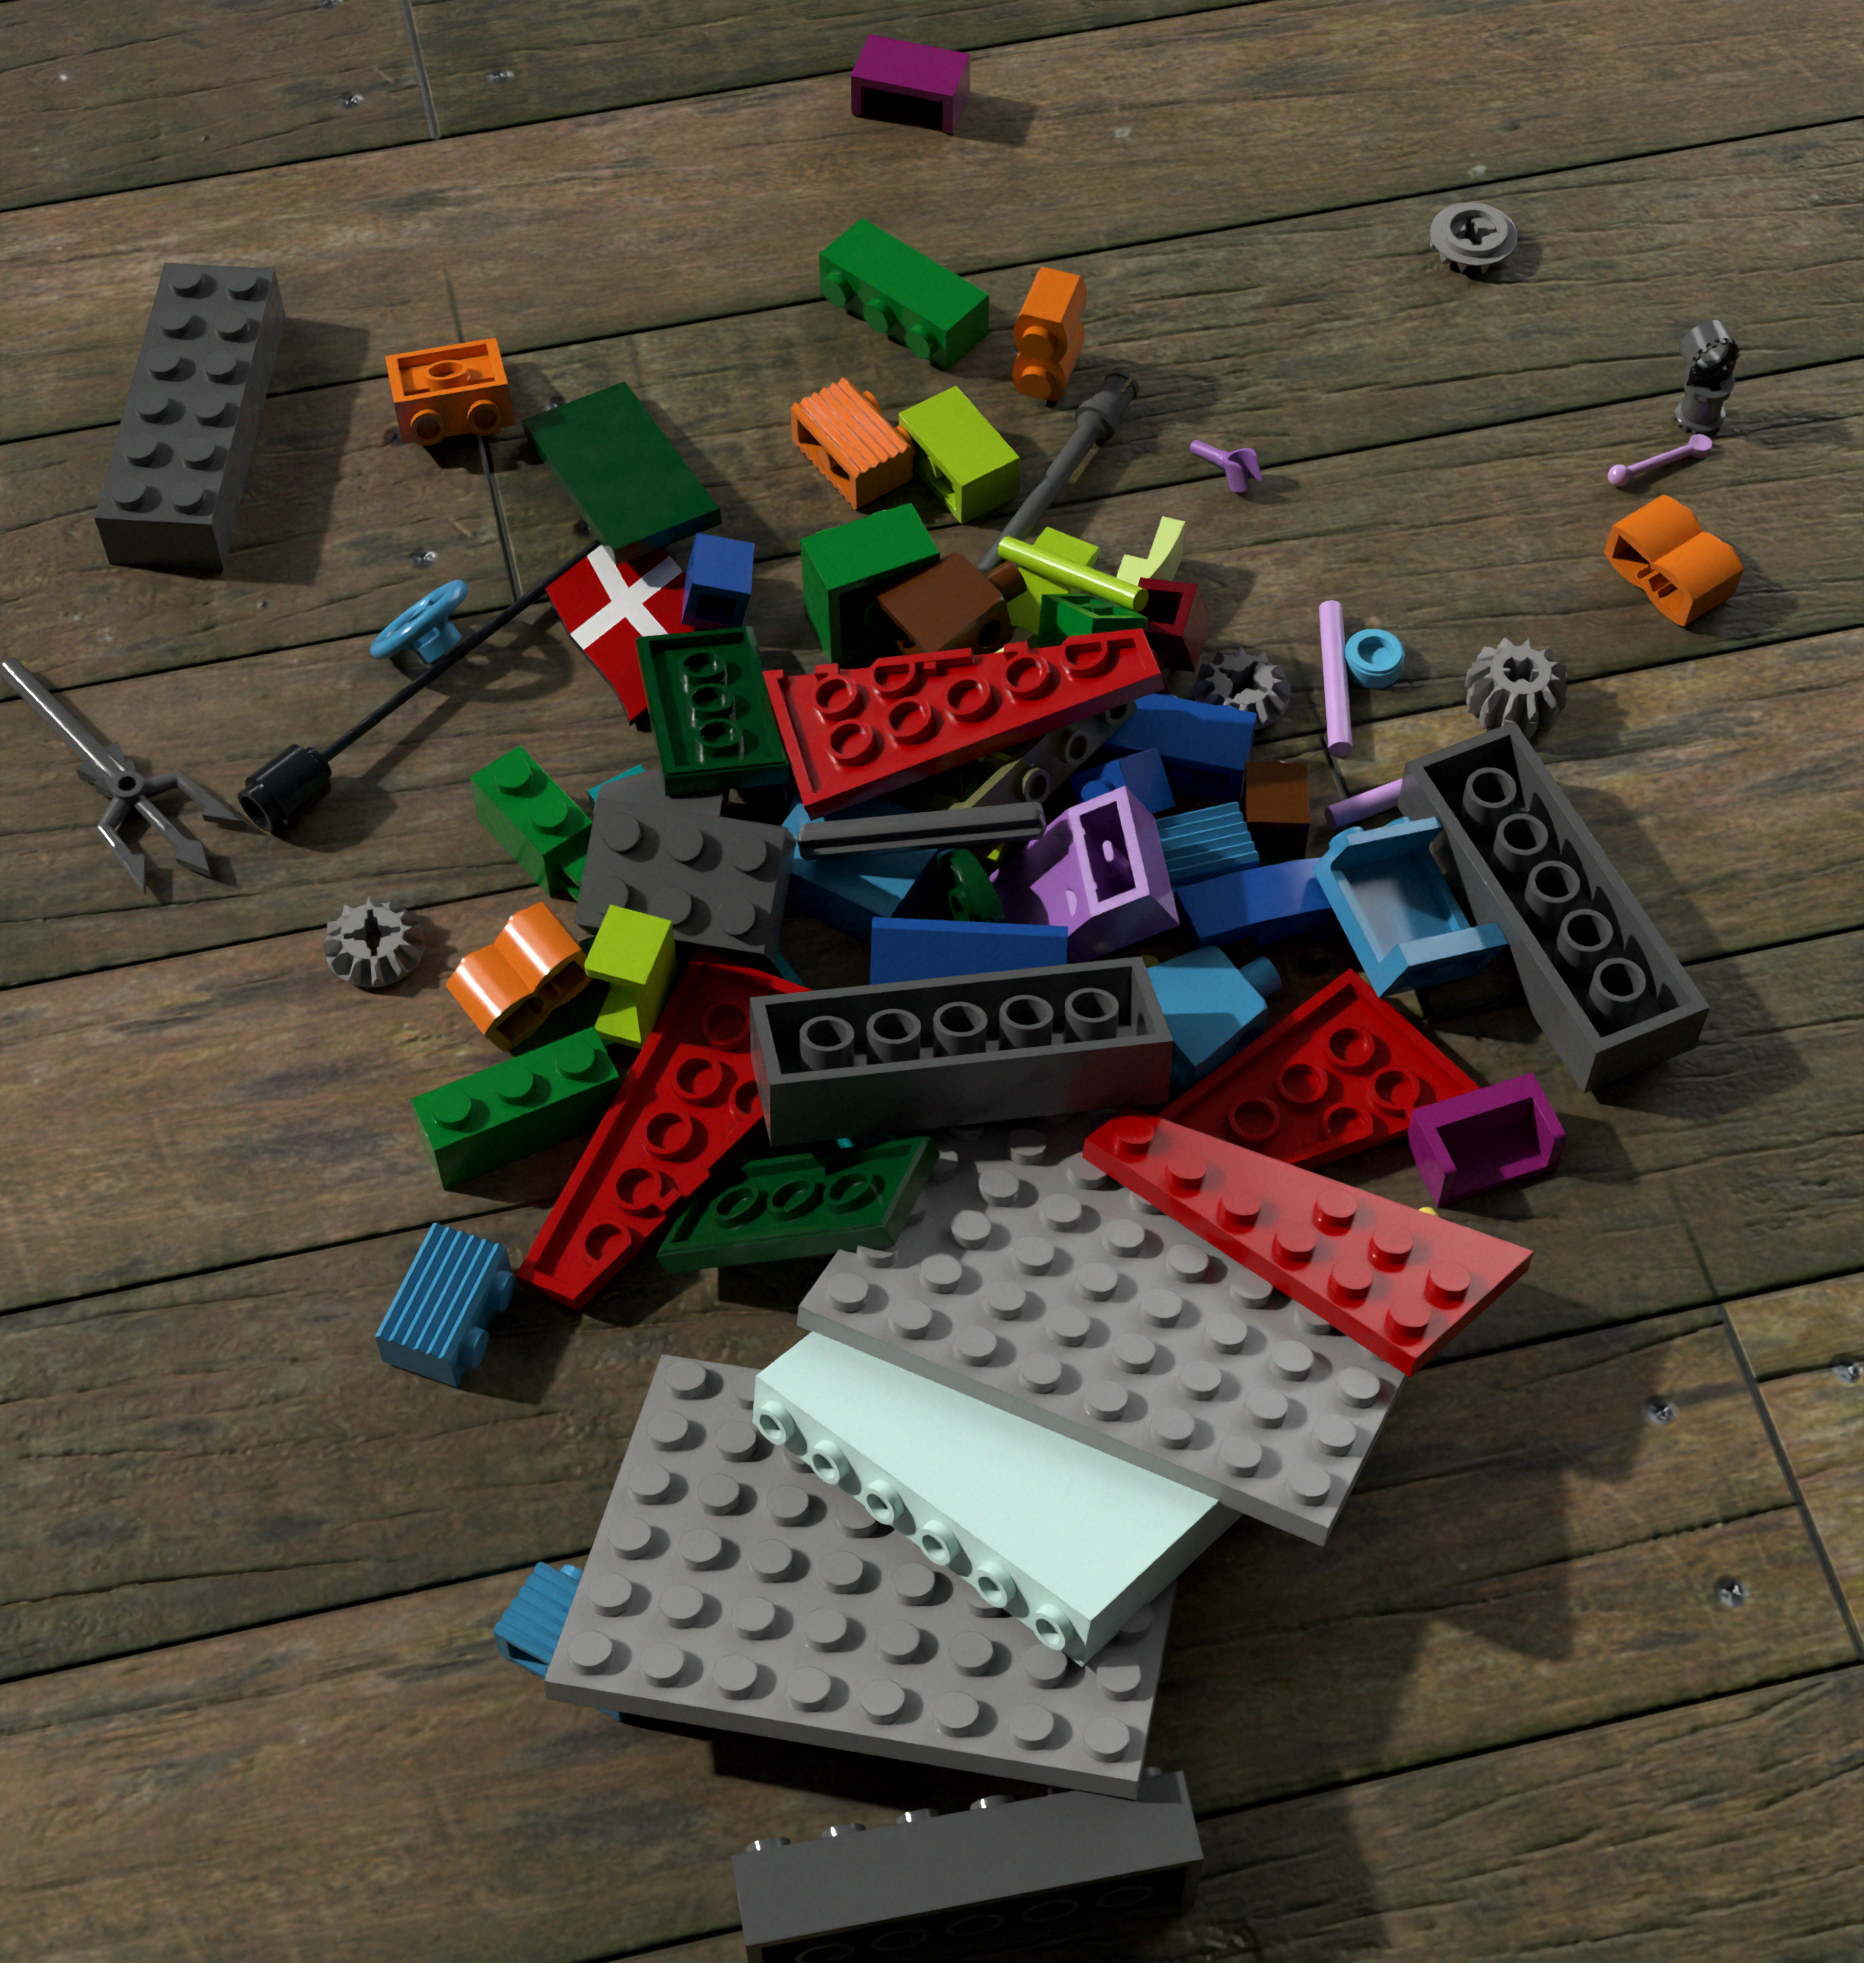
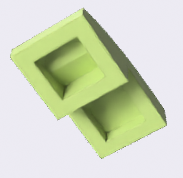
M1162 516L1148 559L1124 554L1116 578L1138 586L1140 577L1172 581L1182 560L1185 521Z

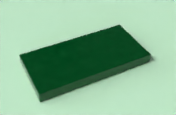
M625 381L522 420L525 436L616 566L722 524L718 505Z
M734 627L635 638L636 657L665 796L790 783L789 762L762 673L765 669L754 627Z
M923 1136L729 1164L706 1188L701 1189L686 1202L656 1257L666 1274L837 1253L839 1249L853 1251L857 1250L858 1245L869 1249L894 1246L940 1153L931 1136Z

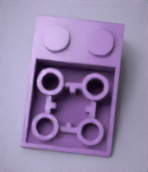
M1126 786L1068 808L1046 827V831L1041 839L1028 842L989 876L1000 900L1007 923L1068 926L1067 964L1090 961L1180 925L1155 817Z

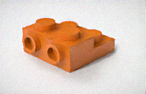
M496 338L385 356L402 444L434 445L442 442L449 436L467 433L476 436H487L499 432L502 427L515 425L508 382Z

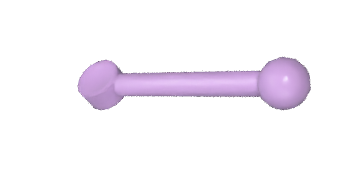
M1695 434L1691 436L1688 445L1628 467L1614 465L1608 472V480L1615 487H1622L1629 482L1630 477L1690 455L1695 458H1705L1710 452L1712 441L1703 434Z

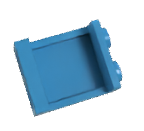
M1402 817L1382 828L1364 831L1360 826L1346 829L1331 839L1329 842L1330 849L1312 869L1378 998L1477 976L1508 944L1497 922L1471 928L1429 849L1430 843L1443 830L1438 817L1413 821L1411 817Z

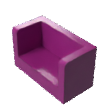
M869 34L851 74L852 114L863 116L873 91L943 104L942 131L943 133L953 135L970 96V54Z
M1531 1072L1413 1110L1405 1145L1437 1208L1556 1170L1566 1142V1133L1534 1073Z

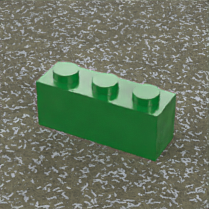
M864 218L858 220L819 253L820 294L824 295L833 305L843 307L866 321L875 331L885 333L908 347L917 357L927 359L945 371L949 370L989 334L988 293Z
M593 1026L411 1098L410 1101L422 1144L443 1189L446 1190L598 1128L620 1089L621 1083L620 1077Z

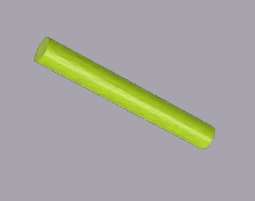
M1010 536L1004 537L998 545V556L1001 559L1009 560L1014 564L1136 612L1142 611L1147 605L1149 594L1144 588Z

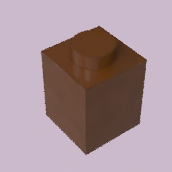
M1281 760L1246 762L1241 795V812L1243 813L1244 821L1247 823V829L1251 833V839L1255 844V850L1258 852L1259 858L1304 859L1310 826L1308 763H1287Z

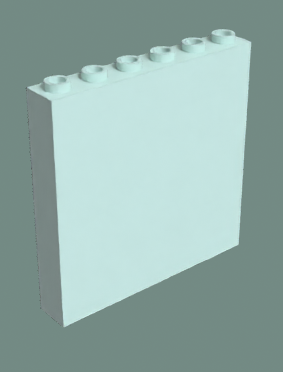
M814 1331L800 1340L755 1377L752 1423L758 1427L765 1438L776 1445H783L810 1465L815 1474L824 1482L832 1485L835 1484L864 1505L869 1514L878 1522L894 1527L918 1545L932 1562L948 1567L975 1587L986 1602L994 1607L1006 1610L1033 1630L1037 1638L1050 1649L1062 1651L1081 1667L1117 1635L1119 1629L1146 1603L1149 1604L1243 1515L1239 1511L1220 1504L1217 1499Z

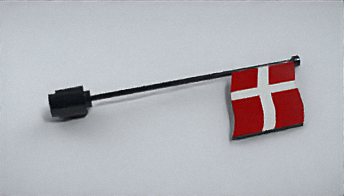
M596 539L321 753L312 747L304 749L297 744L289 745L246 778V787L238 793V800L248 817L264 831L269 832L276 826L283 828L288 826L330 793L331 784L329 777L332 775V771L328 764L329 761L544 594H546L570 640L613 689L626 713L629 726L633 725L648 712L636 657L635 638L712 629L681 624L686 574L669 556L665 547L616 566L599 540Z

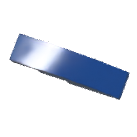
M1322 857L1294 860L1239 871L1175 889L1174 901L1176 909L1196 949L1207 945L1218 947L1249 937L1254 947L1257 948L1304 932L1311 944L1345 933L1312 870Z

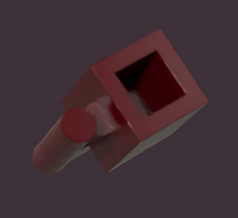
M1140 577L1138 586L1148 591L1149 598L1145 608L1137 613L1148 617L1147 630L1143 631L1165 685V689L1157 691L1155 694H1171L1167 682L1171 669L1196 672L1210 619L1198 584Z

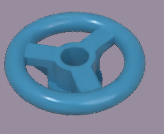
M460 579L450 581L415 603L375 638L370 646L371 655L375 659L384 660L404 649L413 650L424 665L442 656L462 638V635L453 623L448 621V617L467 597L469 592L467 583Z

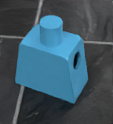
M1207 945L1146 969L1173 1039L1170 1076L1184 1093L1265 1033L1268 1007L1264 998L1281 989L1279 974L1267 958L1260 956L1242 968L1237 969L1219 947Z

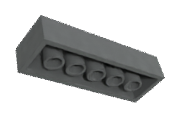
M164 263L95 514L96 525L109 564L224 570L286 318L275 269Z
M1516 722L1406 762L1397 807L1404 817H1411L1413 821L1432 817L1439 818L1443 830L1430 843L1429 849L1447 884L1474 926L1498 923L1508 944L1495 958L1583 1094L1696 1048L1710 1006Z
M1142 957L750 998L751 1062L770 1146L805 1144L816 1141L867 1137L878 1134L938 1129L941 1127L1001 1122L1012 1119L1168 1102L1173 1039Z
M1144 1767L1142 1769L1137 1800L1052 1786L1045 1791L1043 1797L1015 1802L1014 1797L1010 1795H995L974 1802L970 1806L969 1811L942 1816L935 1809H920L901 1815L896 1819V1824L868 1830H866L865 1825L860 1823L836 1825L823 1831L820 1839L791 1844V1841L784 1837L766 1838L749 1844L745 1849V1853L731 1855L748 1963H901L1192 1907L1195 1903L1204 1860L1183 1770L1163 1774L1162 1770L1157 1767Z

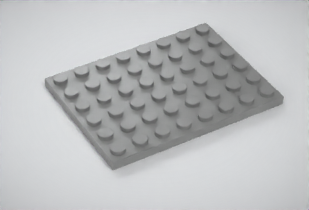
M1112 1109L925 1129L920 1137L931 1136L940 1156L894 1246L870 1249L858 1245L857 1250L853 1251L839 1249L798 1307L797 1326L811 1332L814 1331L1219 1500V1503L1322 1547H1324L1408 1376L1330 1325V1323L1082 1158L1085 1138L1119 1113Z
M661 1354L544 1679L547 1700L1137 1800L1179 1576L1149 1604L1146 1603L1119 1629V1633L1081 1667L1062 1651L1053 1650L1044 1645L1037 1638L1033 1630L1006 1610L994 1607L986 1602L975 1587L948 1567L932 1562L918 1545L894 1527L878 1522L869 1514L864 1505L835 1484L832 1485L824 1482L815 1474L810 1465L783 1445H776L765 1438L758 1427L752 1423L755 1377L763 1370Z

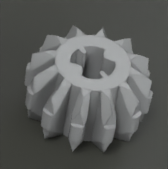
M1505 637L1497 646V649L1484 646L1481 653L1477 656L1476 662L1472 663V667L1468 669L1465 680L1468 713L1480 715L1481 730L1493 726L1501 727L1516 722L1528 741L1536 733L1537 728L1550 731L1552 725L1556 723L1558 715L1561 714V710L1565 709L1569 695L1567 690L1568 684H1566V665L1554 662L1552 648L1541 651L1534 650L1530 637L1521 646H1514Z

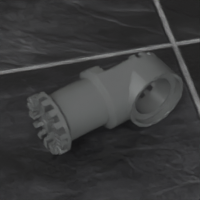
M1718 320L1706 321L1697 325L1683 337L1679 345V352L1687 363L1682 383L1685 395L1679 400L1673 418L1674 421L1677 420L1676 425L1678 427L1683 426V432L1691 429V434L1693 435L1698 432L1703 435L1708 433L1711 436L1715 431H1720L1726 416L1723 404L1730 397V393L1735 385L1733 371L1736 361L1740 356L1738 353L1740 352V347L1725 324Z

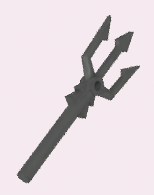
M10 658L2 663L0 666V676L84 761L76 769L79 779L94 784L98 794L113 798L97 825L96 832L146 895L147 860L145 854H133L114 830L127 813L140 812L177 850L176 860L179 865L212 878L202 842L200 840H188L149 801V797L179 788L204 809L203 817L205 821L243 828L247 827L246 823L183 771L143 778L136 771L132 758L125 761L119 741L103 747L18 659Z

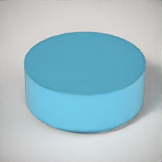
M1366 629L1357 632L1348 640L1345 648L1347 676L1354 683L1366 688L1378 689L1393 684L1402 673L1405 650L1402 643L1396 636L1384 630Z

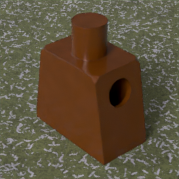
M952 553L871 590V594L883 633L904 655L971 648L974 655L995 653L1003 648L1004 644H1008L1011 641L1014 633L1006 604L1025 593L1027 586L1018 568L1009 560L983 575L963 554Z

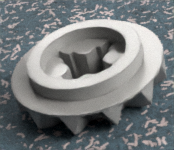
M1473 202L1455 204L1439 212L1431 223L1430 249L1439 252L1441 264L1458 263L1461 273L1467 267H1476L1483 274L1490 265L1504 267L1508 256L1515 253L1517 243L1516 227L1505 213L1492 206ZM1465 230L1468 231L1469 236H1473L1476 242H1481V245H1472L1469 239H1464Z
M1241 646L1235 655L1227 656L1217 651L1211 663L1200 665L1194 684V698L1196 702L1217 706L1229 705L1238 710L1257 713L1255 730L1271 725L1283 715L1289 703L1291 685L1285 679L1284 666L1272 665L1266 652L1257 657L1247 655ZM1244 679L1253 680L1252 689L1246 688L1241 694L1237 693L1234 699H1231L1233 684L1239 685Z
M368 896L365 905L351 908L344 904L341 917L336 921L327 922V937L322 944L327 963L339 978L356 986L381 987L397 982L412 972L423 956L426 942L423 927L415 910L408 911L402 908L395 897L388 903H377L372 897ZM373 927L380 930L382 936L379 942L380 947H377V956H372L371 949L367 948L365 942L368 937V931H371L370 928Z

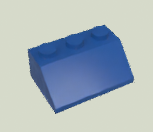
M873 917L870 985L1067 964L1068 926Z

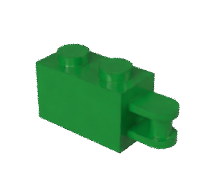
M519 745L470 776L478 821L550 898L565 889L578 903L593 821Z

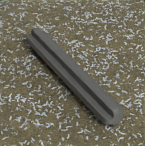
M1025 802L806 823L798 831L797 843L801 858L806 861L1039 840L1046 831V818L1041 803Z

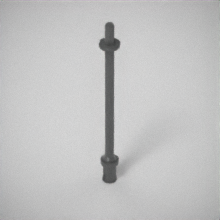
M1122 370L1110 371L1093 398L1083 401L1076 410L1074 419L1078 428L977 566V569L983 575L1006 562V560L998 556L1000 541L1004 537L1010 536L1024 542L1095 441L1105 442L1114 436L1119 429L1120 416L1139 393V386L1135 379L1130 382L1124 392L1120 391L1121 387L1130 377V374Z

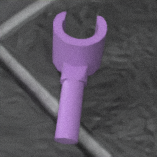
M1194 440L1190 445L1191 453L1225 469L1229 488L1233 492L1246 491L1248 489L1247 479L1258 481L1263 479L1256 453L1251 448L1237 449L1229 453L1199 440Z

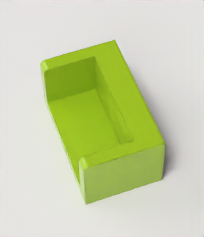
M957 386L899 413V425L907 430L915 445L916 453L913 457V469L961 525L1017 497L1019 494L1020 457Z
M610 904L584 963L587 976L610 982L611 987L595 1023V1029L602 1039L642 1049L679 983L673 924L671 920Z

